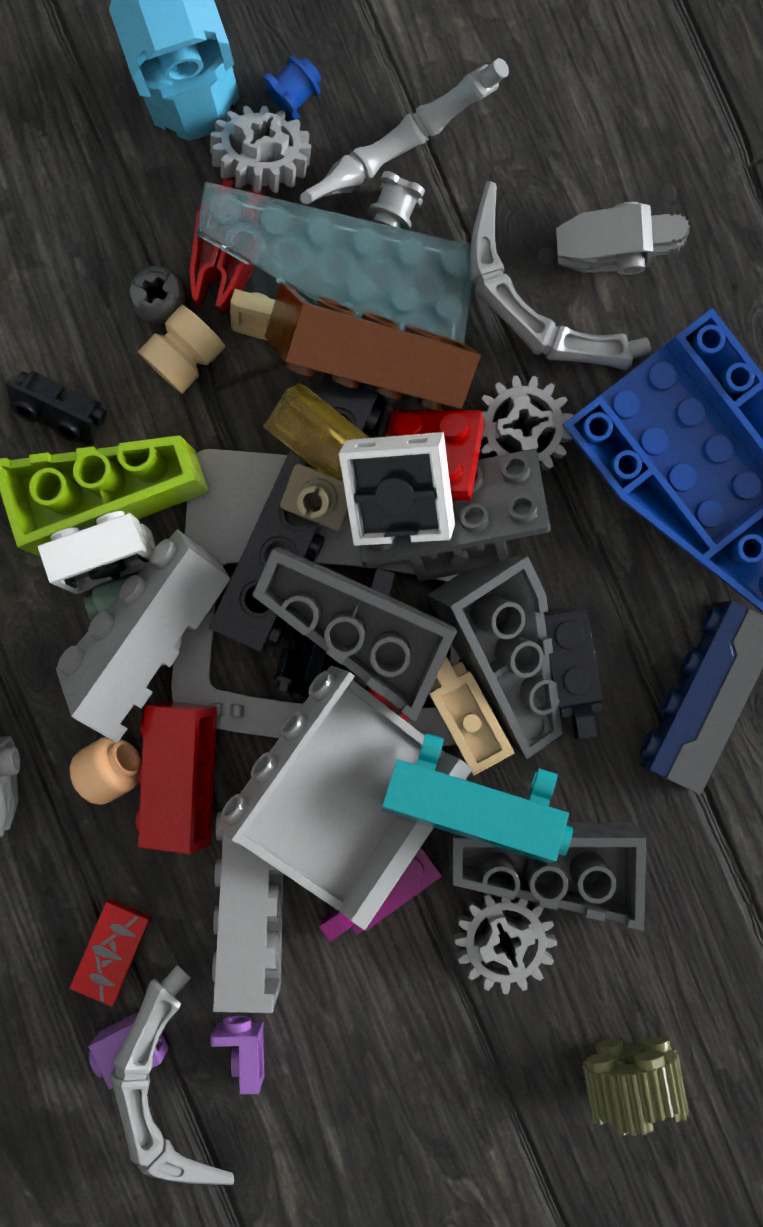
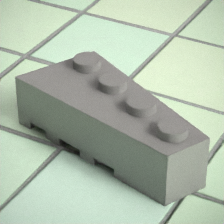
M178 529L169 539H164L154 548L150 561L138 575H133L126 580L121 587L119 597L106 611L99 612L93 618L88 632L76 646H70L65 650L56 668L71 717L116 743L119 742L127 730L121 722L132 706L135 704L142 709L153 693L147 686L159 667L163 665L171 667L180 654L182 634L186 628L189 630L197 629L231 580L216 557Z
M218 812L216 818V840H223L222 859H216L214 877L215 887H220L219 906H215L213 931L217 935V950L214 953L212 963V980L215 982L213 1012L273 1013L281 987L284 874L241 844H236L221 832L217 825L222 820V812Z

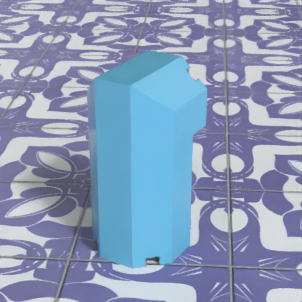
M111 0L109 12L133 81L139 95L143 96L154 125L166 130V127L175 131L178 137L192 141L215 132V122L217 120L227 122V112L232 104L235 107L240 96L232 68L234 61L215 1Z

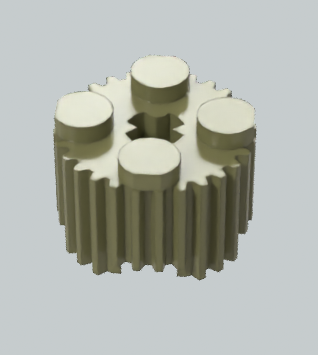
M651 1036L643 1039L641 1045L634 1044L631 1046H623L621 1039H606L595 1044L596 1054H592L591 1057L586 1058V1061H583L582 1066L593 1124L601 1126L603 1123L609 1122V1125L615 1124L616 1133H619L621 1136L627 1134L635 1136L637 1134L646 1135L654 1131L652 1123H655L657 1120L664 1121L666 1117H673L676 1123L680 1120H686V1116H689L678 1052L675 1049L672 1050L669 1038Z

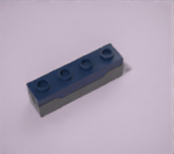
M733 600L719 602L717 607L711 606L705 614L700 626V630L704 634L698 647H692L685 655L680 667V672L684 673L677 690L672 688L665 696L660 708V713L664 716L656 732L651 730L640 748V755L643 756L640 766L699 795L702 794L763 668V615L751 609H746L745 606Z

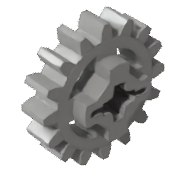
M244 106L243 115L240 116L235 112L228 111L227 122L217 120L215 122V132H211L210 153L212 154L213 167H221L222 179L234 176L236 178L235 187L239 189L247 183L253 185L254 193H259L262 186H269L276 193L279 190V183L282 182L292 188L295 186V178H304L306 176V168L310 165L311 144H309V132L300 131V121L298 119L289 122L285 121V111L282 110L273 114L269 112L267 106H262L260 113H253L250 107Z
M513 376L510 389H506L500 382L496 383L493 388L496 398L484 395L480 401L483 408L487 410V412L482 411L485 420L482 441L485 440L486 445L480 450L479 455L481 458L490 454L494 457L510 454L499 445V443L503 442L515 449L516 452L530 449L537 451L538 437L553 432L548 447L540 453L537 452L539 465L546 472L553 467L550 455L562 459L567 451L559 443L572 440L571 436L562 426L574 416L573 414H562L561 408L568 401L567 398L561 397L554 400L551 394L555 385L552 383L547 385L544 390L538 389V379L536 376H532L527 386H522L519 377ZM530 400L539 403L546 409V411L542 412L541 410L533 406L530 403ZM509 401V415L507 418L498 419L497 422H493L496 411ZM519 418H523L525 425L533 426L527 437H523V432L520 429H513Z
M483 893L485 903L480 906L476 902L469 900L467 904L472 915L470 918L460 915L457 918L458 925L465 932L454 934L455 945L466 947L457 953L459 964L471 962L467 969L468 977L473 980L483 975L482 984L487 991L491 989L494 982H499L503 994L509 993L510 984L513 982H517L522 991L528 990L526 978L530 975L541 981L544 977L539 969V965L541 963L552 965L554 962L546 948L557 946V940L554 935L545 933L554 926L549 916L538 918L544 907H540L536 902L527 906L528 900L515 898L514 900L504 897L493 899L492 895ZM502 910L518 912L527 919L525 920L523 917L514 920L505 916ZM487 917L488 923L483 934L476 936V940H474L478 926ZM498 923L502 925L504 932L507 931L510 936L512 956L508 955L506 948H503L500 943ZM534 944L532 953L523 962L522 959L527 947ZM496 961L507 966L508 969L494 968L486 963Z

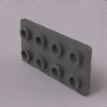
M530 449L478 460L471 501H452L455 526L450 540L411 542L410 536H395L391 544L359 545L360 559L363 566L370 567L410 559L418 582L457 575L466 570L508 559L505 541L550 532L551 526L537 451Z

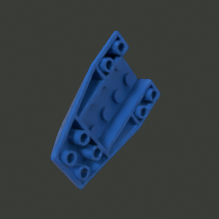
M711 308L562 426L620 501L763 613V373L716 311Z

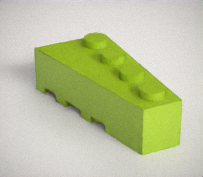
M180 435L119 443V446L97 449L93 446L78 448L76 452L54 455L48 452L31 454L29 458L15 460L0 458V493L18 548L39 557L41 556L37 546L50 542V536L60 530L76 527L81 531L97 525L96 519L100 516L116 511H123L124 515L130 513L135 518L141 519L210 492L196 450Z

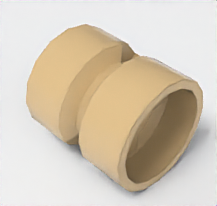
M181 304L165 322L167 333L165 335L154 333L137 353L179 393L183 394L199 377L198 363L208 365L210 362H213L226 346L195 313Z

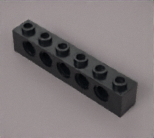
M324 374L209 626V629L259 652H265L268 644L276 647L287 624L286 621L280 619L270 609L263 613H256L249 604L250 594L257 586L268 561L270 551L278 545H286L292 549L294 554L315 562L326 538L319 534L323 525L310 520L304 526H292L287 520L288 511L280 507L294 466L302 464L309 467L315 462H325L332 468L331 476L343 481L339 459L341 448L346 440L362 439L365 433L373 435L383 413V409L377 407L379 393L360 384L358 388H351L336 383L331 379L332 374ZM336 420L345 421L351 427L349 436L341 441L331 440L325 434L327 426Z

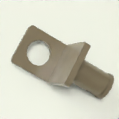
M302 464L294 466L280 507L340 531L348 516L343 481Z

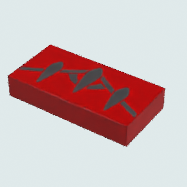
M112 899L107 900L69 989L113 1006L119 996L152 916Z

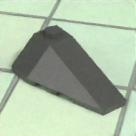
M523 554L463 571L426 595L437 618L454 625L457 633L452 642L453 647L466 668L471 671L480 690L521 756L527 760L560 737L563 732L560 707H558L557 683L552 681L549 654L553 653L552 639L547 637L544 612H548L547 597L529 557Z

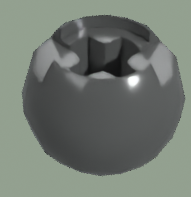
M158 265L142 268L132 277L128 290L129 304L133 312L143 321L156 325L165 324L167 319L181 304L185 306L187 299L186 287L181 277L170 268ZM163 288L167 295L164 300L156 298L152 302L148 296L152 290L159 293Z

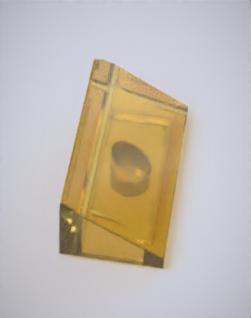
M300 383L285 391L263 426L315 469L342 481L339 452L346 440L370 438Z

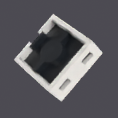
M444 432L346 440L339 452V459L354 546L391 544L395 536H410L411 542L451 539L455 520Z
M116 511L100 516L96 519L97 525L79 531L78 528L74 527L55 532L50 536V542L37 547L49 583L74 594H79L95 588L100 583L140 572L150 561L151 554L156 547L153 534L147 526L140 524L139 520L132 514L124 515L123 511Z

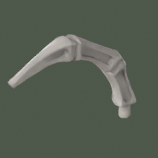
M498 58L489 65L484 64L467 74L456 87L432 102L418 106L416 113L405 115L401 123L382 139L372 145L355 148L348 155H344L333 164L321 182L301 193V202L309 204L325 196L351 193L373 178L384 163L418 145L426 143L430 135L432 137L440 134L453 117L470 104L483 99L498 89L499 82L509 74L507 63L503 59Z
M486 181L473 228L470 248L469 280L476 286V295L511 327L533 354L539 355L543 353L545 354L544 357L548 360L593 363L628 370L632 366L633 359L650 355L651 345L646 337L628 341L626 334L622 333L608 335L586 334L574 331L566 326H555V322L552 319L539 315L522 300L515 291L510 277L503 273L505 271L504 264L497 254L495 243L497 185L494 182Z
M177 965L161 983L156 979L150 981L137 1017L124 1043L114 1057L115 1069L112 1070L110 1079L123 1124L130 1160L138 1165L139 1170L144 1175L157 1179L188 1184L233 1185L234 1175L232 1172L185 1158L176 1152L171 1142L163 1138L160 1129L153 1122L149 1109L147 1094L150 1085L149 1073L152 1068L154 1051L167 1022L180 1008L181 1003L175 996L191 979Z

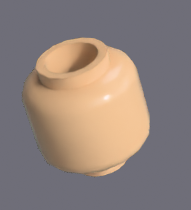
M107 737L99 738L79 750L72 758L70 778L73 787L82 798L90 803L102 805L112 802L130 792L138 784V769L141 759L137 750L129 742L120 739L116 743Z

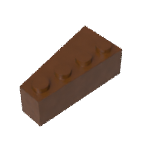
M280 283L265 338L282 359L287 362L286 368L306 376H314L316 370L332 374L331 379L334 382L351 388H358L360 382L376 386L375 391L392 399L401 400L403 394L418 397L417 402L438 411H442L445 405L462 409L481 357L478 352L467 344L409 324L405 325L403 331L398 330L399 324L395 321L367 310L362 312L361 318L354 317L355 311L339 304L336 300L320 295L317 304L305 300L297 292V287Z

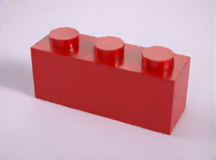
M168 701L144 706V715L140 722V734L143 738L142 762L138 769L141 795L140 808L136 815V828L139 831L138 847L191 854L211 845L217 706Z

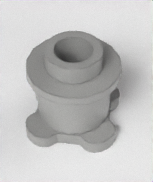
M384 171L381 176V193L377 202L370 205L368 209L369 215L374 219L373 225L386 234L397 235L398 232H408L412 225L409 218L414 208L421 207L425 189L418 183L409 182L393 172Z

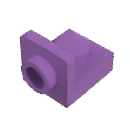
M243 1015L226 1017L223 1019V1022L216 1024L210 1036L211 1046H239L232 1049V1077H239L240 1094H259L265 1077L263 1021L251 1022L250 1017Z

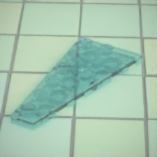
M205 182L197 236L247 265L253 264L277 278L276 282L279 284L282 282L297 287V291L315 300V304H317L321 295L355 311L354 317L361 318L362 312L367 310L395 321L399 324L398 330L403 331L405 325L409 324L464 343L472 283L469 280L471 245Z

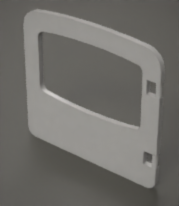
M204 449L198 452L197 456L210 492L187 501L185 535L216 557L223 567L228 564H238L287 455ZM315 462L309 466L331 476L332 468L325 462ZM288 511L287 520L292 526L301 527L309 523V519ZM349 514L340 531L323 525L319 534L326 538L314 562L316 564L381 569L416 575L410 559L370 567L363 566L360 559V547L353 544ZM286 545L276 546L293 553L292 549ZM457 575L436 578V580L448 582ZM216 600L197 629L189 630L186 628L182 634L180 654L173 662L171 682L173 702L217 706V729L280 738V729L284 721L293 712L299 711L304 703L253 697L217 689L211 681L214 631L209 629V626L216 613ZM451 644L449 662L453 666L459 663L461 658ZM436 707L422 708L416 722L409 718L408 723L424 736L427 733L443 738V746L456 745Z

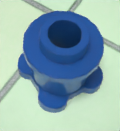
M289 56L286 61L287 66L274 77L267 72L262 79L266 84L264 89L271 100L285 111L290 120L300 118L297 109L311 96L318 97L321 90L318 83L321 81V76L316 67L307 58L303 57L299 60L294 56Z

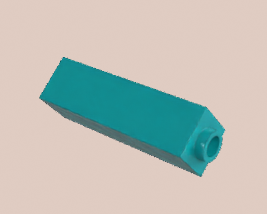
M425 734L416 765L397 759L382 811L548 864L556 862L558 854L562 856L567 854L573 834V827L566 825L569 813L549 807L558 774L540 768L538 772L535 771L527 800L435 771L444 739L431 734Z

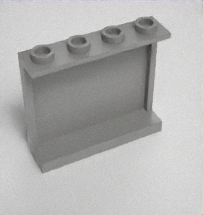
M330 666L327 671H323L314 679L309 688V697L299 711L293 712L284 721L280 729V738L270 752L264 753L255 762L251 770V779L241 793L234 795L226 803L221 813L222 820L217 825V828L233 842L241 844L365 930L434 828L382 811L397 759L416 765L425 736L353 680L355 676L352 673ZM441 749L435 771L466 780L473 769L461 759Z

